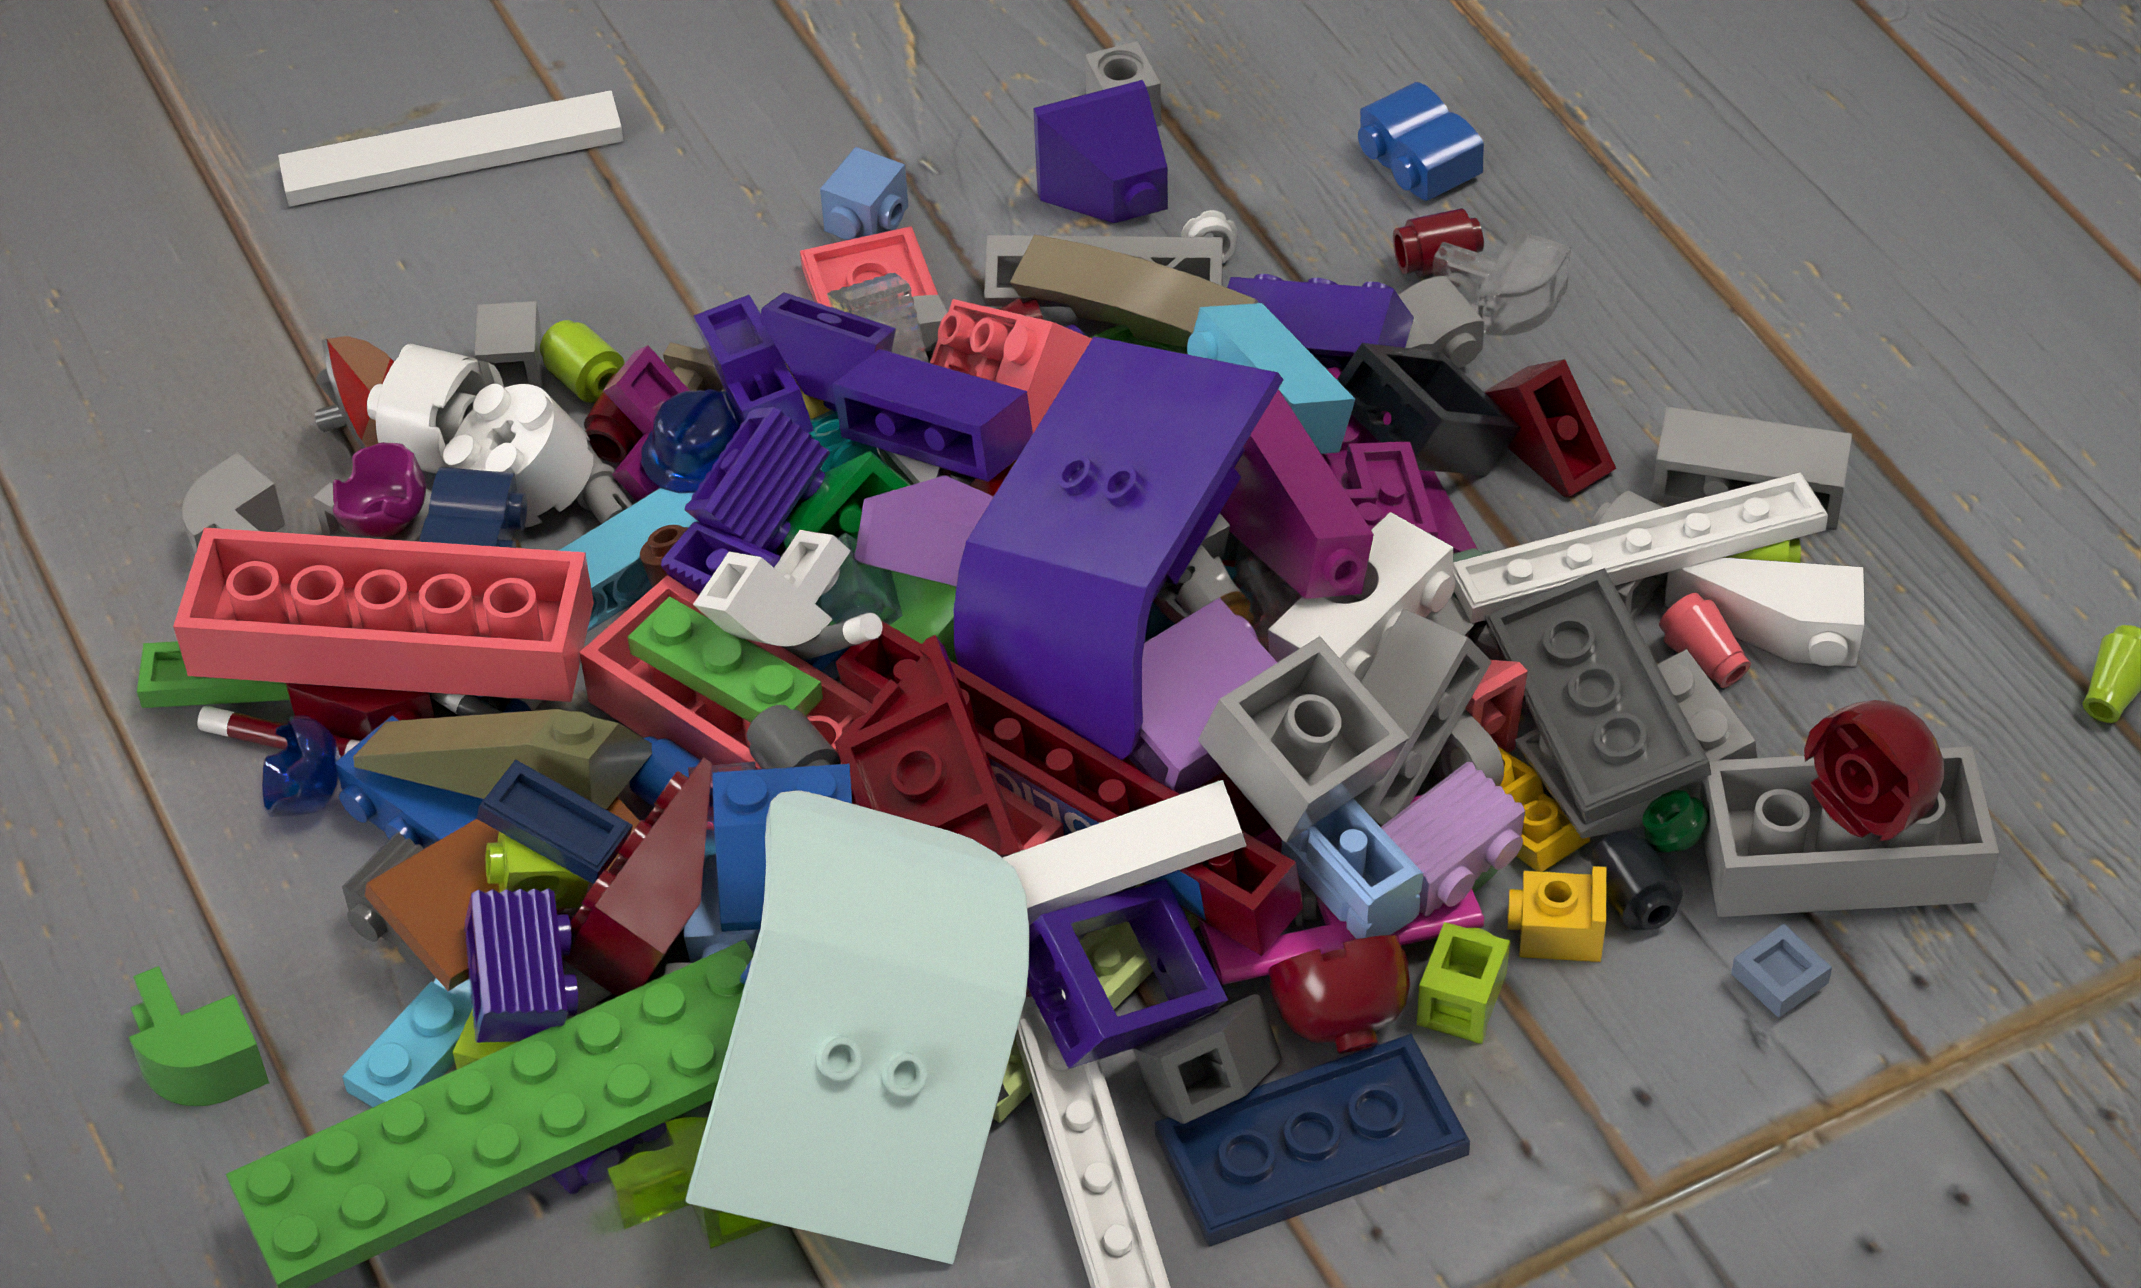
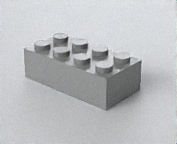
M1972 746L1940 748L1944 760V781L1934 807L1907 830L1891 840L1879 841L1882 836L1873 833L1863 838L1854 836L1830 818L1815 797L1810 785L1811 781L1818 778L1814 757L1806 762L1804 756L1709 761L1711 775L1702 778L1699 799L1709 812V819L1703 830L1702 838L1717 916L1728 917L1987 902L1999 850Z

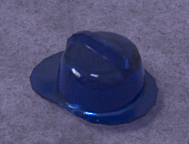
M713 389L685 391L672 396L661 405L654 418L653 429L642 446L641 463L651 481L662 489L676 493H695L698 490L699 484L705 480L706 474L712 470L713 464L719 460L720 454L726 449L727 444L740 429L741 422L726 391Z

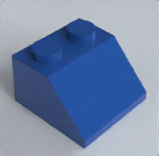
M850 764L712 772L721 932L757 930L761 928L766 876V818L771 801L782 792L804 791L852 804Z

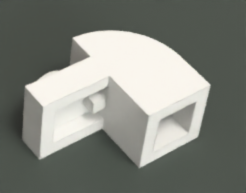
M799 530L774 568L762 557L728 552L693 605L717 626L733 636L776 646L802 644L820 634L832 621V618L815 603L820 596L826 594L834 586L839 577V568L851 550L834 535Z

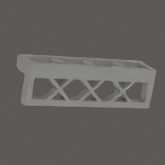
M987 235L985 306H1006L1018 298L1021 299L1022 303L1034 299L1019 296L1014 288H998V284H1010L1033 236ZM1046 236L1084 243L1139 257L1201 277L1222 286V237ZM1036 299L1039 307H1070L1065 303Z

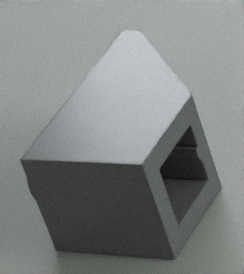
M1258 994L1250 995L1133 1048L1156 1112L1183 1124L1246 1096L1283 1059L1262 1000Z

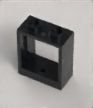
M1361 343L1337 378V381L1355 398L1351 415L1380 443L1410 442L1419 470L1488 475L1521 429L1518 423L1442 352ZM1387 412L1391 415L1389 425H1385L1383 421L1384 415Z

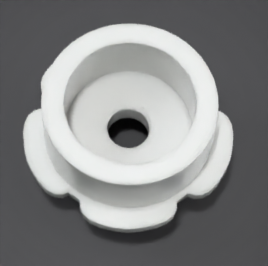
M1215 210L1204 211L1197 218L1188 220L1182 229L1181 237H1204L1207 233H1213V237H1222L1223 263L1233 255L1238 235L1237 228L1233 221L1226 220L1222 212Z

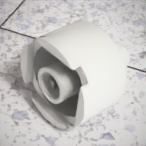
M414 344L405 345L387 373L383 384L375 385L370 391L367 400L368 416L376 420L378 443L404 444L414 453L422 471L437 474L440 467L450 468L443 459L444 449L454 438L463 420L472 411L476 395L483 388L491 384H500L504 387L497 368L477 358Z
M491 384L483 388L474 399L472 411L463 420L454 438L446 445L443 452V459L450 468L515 473L517 492L526 493L525 527L541 523L542 521L537 516L553 506L559 512L569 506L583 490L593 468V454L588 450L587 440L590 441L586 432L543 389L530 384H518L505 388L500 384Z

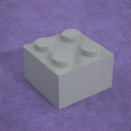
M1319 636L1220 698L1198 741L1286 843L1382 780L1409 737L1322 637Z

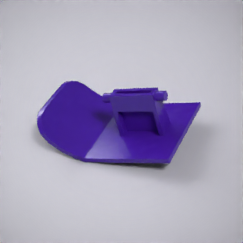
M1094 336L966 540L958 571L953 609L954 650L958 665L1118 759L1123 760L1128 756L1140 739L1143 724L1142 657L1147 620L1152 602H1154L1165 582L1175 585L1178 583L1241 479L1240 474L1234 468L1245 452L1243 446L1284 379L1281 375L1274 371Z

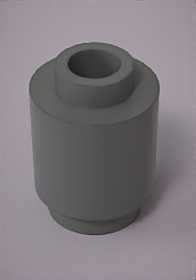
M774 705L765 709L754 718L747 730L750 754L762 769L841 764L839 754L802 712L791 710L786 705Z

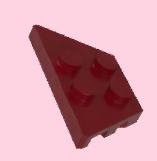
M933 635L920 645L918 649L923 656L897 684L890 679L873 698L869 711L862 717L856 718L834 742L842 764H850L851 789L856 803L862 807L971 838L996 852L1002 858L1023 851L1022 843L944 645L936 635Z

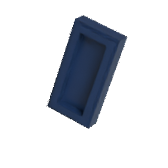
M516 759L479 805L477 819L592 884L596 882L605 869L607 870L621 847L630 836L633 827L631 823Z

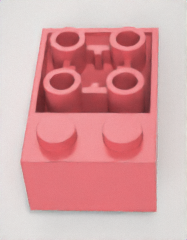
M953 299L948 313L940 322L938 341L930 363L1027 391L1032 431L1034 433L1092 338L1051 321Z

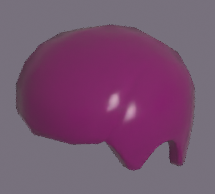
M382 442L360 449L353 454V471L350 478L345 482H341L339 479L333 481V515L347 531L359 537H389L401 532L420 513L426 498L425 477L414 453L404 444Z

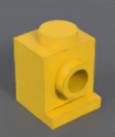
M1593 866L1592 875L1524 871L1522 890L1509 889L1507 930H1520L1519 957L1601 962L1606 926V867Z

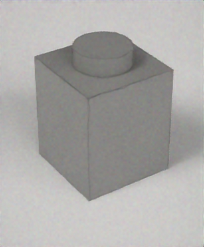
M537 301L477 305L475 358L488 362L497 368L504 388L518 384H530L543 389L544 362L540 354V342L543 333Z

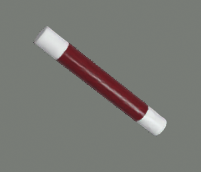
M204 706L201 709L197 722L198 729L201 731L334 762L360 742L211 706Z

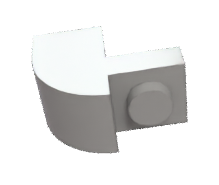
M238 452L198 478L188 490L183 501L182 516L194 557L204 528L275 532L285 525L275 484Z

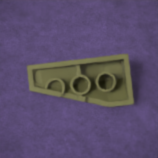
M552 709L387 721L353 756L355 768L485 799L516 759L598 806L607 809L652 755V743L619 723L594 718L584 712Z

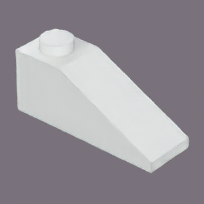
M1719 558L1669 571L1667 574L1664 605L1669 608L1686 595L1698 593L1704 601H1714L1734 637L1794 663L1818 664L1821 666H1857L1864 630L1863 567Z

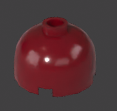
M1870 700L1856 702L1840 708L1823 718L1810 730L1804 747L1805 762L1814 757V765L1818 774V778L1810 782L1815 797L1832 820L1848 833L1860 838L1873 833L1882 836L1879 841L1891 840L1907 830L1934 807L1944 781V760L1935 736L1924 721L1912 711L1889 701Z
M1379 935L1342 942L1344 947L1342 949L1321 954L1319 948L1271 966L1268 969L1272 982L1270 987L1282 1019L1294 1033L1311 1042H1335L1338 1054L1355 1052L1377 1045L1376 1031L1392 1024L1407 1004L1410 989L1409 968L1399 936Z

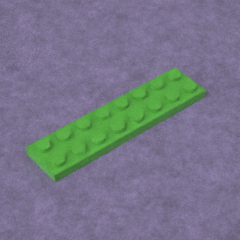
M742 940L567 1019L562 1026L547 1028L226 1173L230 1188L277 1287L308 1288L713 1100L745 984L740 982L739 979L753 958V952L747 942Z

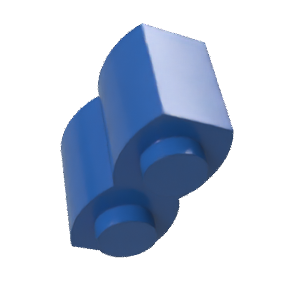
M1414 82L1360 109L1358 140L1363 152L1370 159H1377L1383 166L1392 169L1393 176L1398 185L1406 191L1410 190L1420 199L1428 201L1483 173L1484 142L1464 118L1449 112L1443 101L1426 85Z

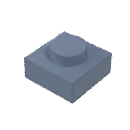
M1782 924L1734 957L1731 974L1780 1018L1826 986L1830 980L1832 967L1789 927Z

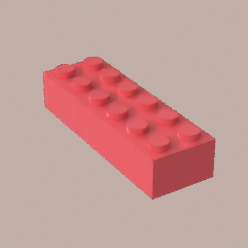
M204 528L173 628L188 676L571 702L581 661L579 652L584 648L594 601L585 552Z

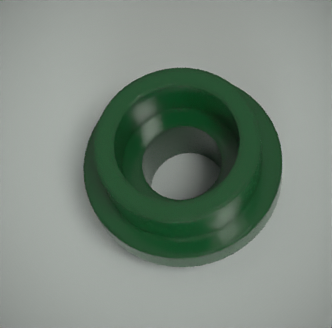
M1673 790L1662 794L1652 801L1643 813L1642 822L1646 827L1645 838L1655 851L1658 852L1686 850L1701 838L1709 819V812L1700 799L1690 797L1683 790Z

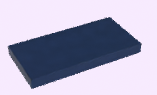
M1412 1033L1254 1087L1246 1096L1185 1124L1169 1117L1155 1122V1136L1209 1247L1468 1156L1470 1150V1140Z

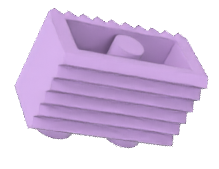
M1466 762L1381 826L1385 833L1423 872L1422 890L1418 895L1421 897L1419 911L1424 916H1430L1434 909L1441 907L1443 902L1447 906L1456 905L1469 893L1475 883V879L1477 880L1482 872H1487L1491 865L1497 870L1502 869L1516 857L1523 844L1521 833L1525 809L1522 803L1514 801L1511 794H1505L1502 786H1496L1492 778H1486L1482 770H1476L1473 762Z

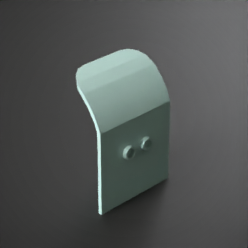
M804 791L782 792L771 801L766 818V876L760 933L685 1201L697 1206L953 1264L1026 998L1029 967V921L1025 890L1012 865L996 852L971 838L819 794Z

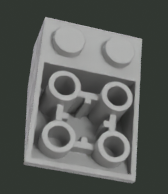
M1687 649L1657 664L1709 761L1758 758L1756 740ZM1538 728L1515 739L1516 745L1581 838L1644 826L1642 822L1643 813L1648 805L1659 796L1586 824ZM1702 779L1675 790H1683L1690 797L1699 799Z

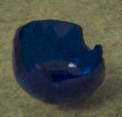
M307 715L291 716L287 725L276 728V735L284 737L287 740V746L281 752L267 756L263 763L264 809L270 817H293L315 813L328 805L336 793L339 784L335 762L341 757L335 737L315 718Z

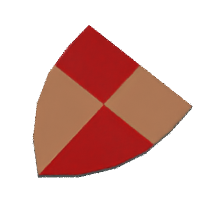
M349 336L322 340L327 368L318 374L316 382L335 405L323 407L316 411L315 420L318 428L323 432L348 426L361 449L379 444L376 433V420L368 416L367 400L372 388L377 384H383L394 361L384 351L365 340Z

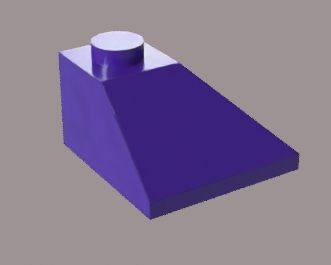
M1143 80L1033 108L1037 194L1041 201L1111 223H1118L1168 209V168L1148 90Z

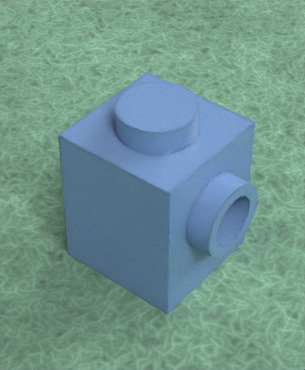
M855 147L820 188L824 231L834 234L841 239L851 240L896 229L903 218L905 210L909 207L905 164Z

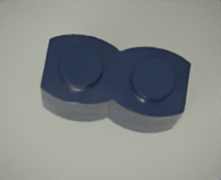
M440 467L433 483L429 512L424 521L419 542L516 548V542L512 540L514 530H524L527 518L526 493L517 492L515 473Z

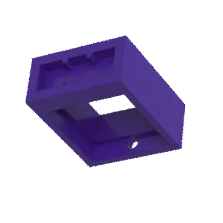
M1166 879L1041 914L1029 925L1027 987L1068 1069L1131 1050L1140 1044L1216 1011L1228 1001L1218 981L1216 972L1206 958L1187 921L1185 912L1180 907ZM1129 922L1169 1001L1117 1017L1077 936ZM1062 990L1065 993V999L1063 998Z

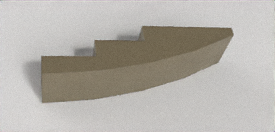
M1034 234L1010 281V284L1019 296L1065 303L1071 307L1078 318L1127 325L1136 339L1187 347L1188 340L1194 331L1200 307L1258 303L1255 298L1149 260L1084 243Z

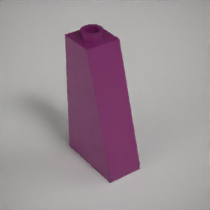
M1278 389L1243 446L1245 452L1234 468L1240 474L1241 479L1220 514L1230 525L1229 531L1305 599L1362 594L1374 534Z

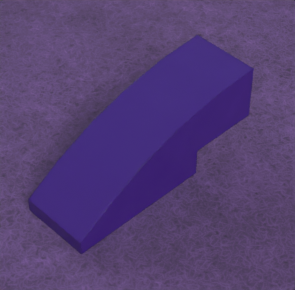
M750 295L693 315L710 358L741 423L747 419V414L753 409L775 407L781 410L785 416L791 418L793 423L801 426L803 431L807 433L814 431L801 390L761 323V313Z

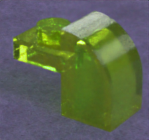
M687 1117L665 1122L670 1146L654 1152L644 1151L628 1158L624 1163L607 1169L615 1207L624 1229L692 1205L710 1249L777 1224L697 1206L685 1201L708 1118Z

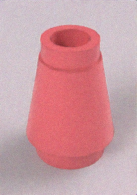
M1691 593L1678 600L1662 616L1659 627L1665 633L1664 643L1677 653L1687 649L1704 673L1712 680H1715L1721 688L1731 686L1749 670L1751 662L1744 655L1742 648L1713 600L1704 601L1698 593Z

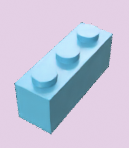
M1262 303L1200 307L1194 331L1188 340L1187 355L1278 372L1284 379L1279 387V391L1321 454L1340 452L1355 398Z

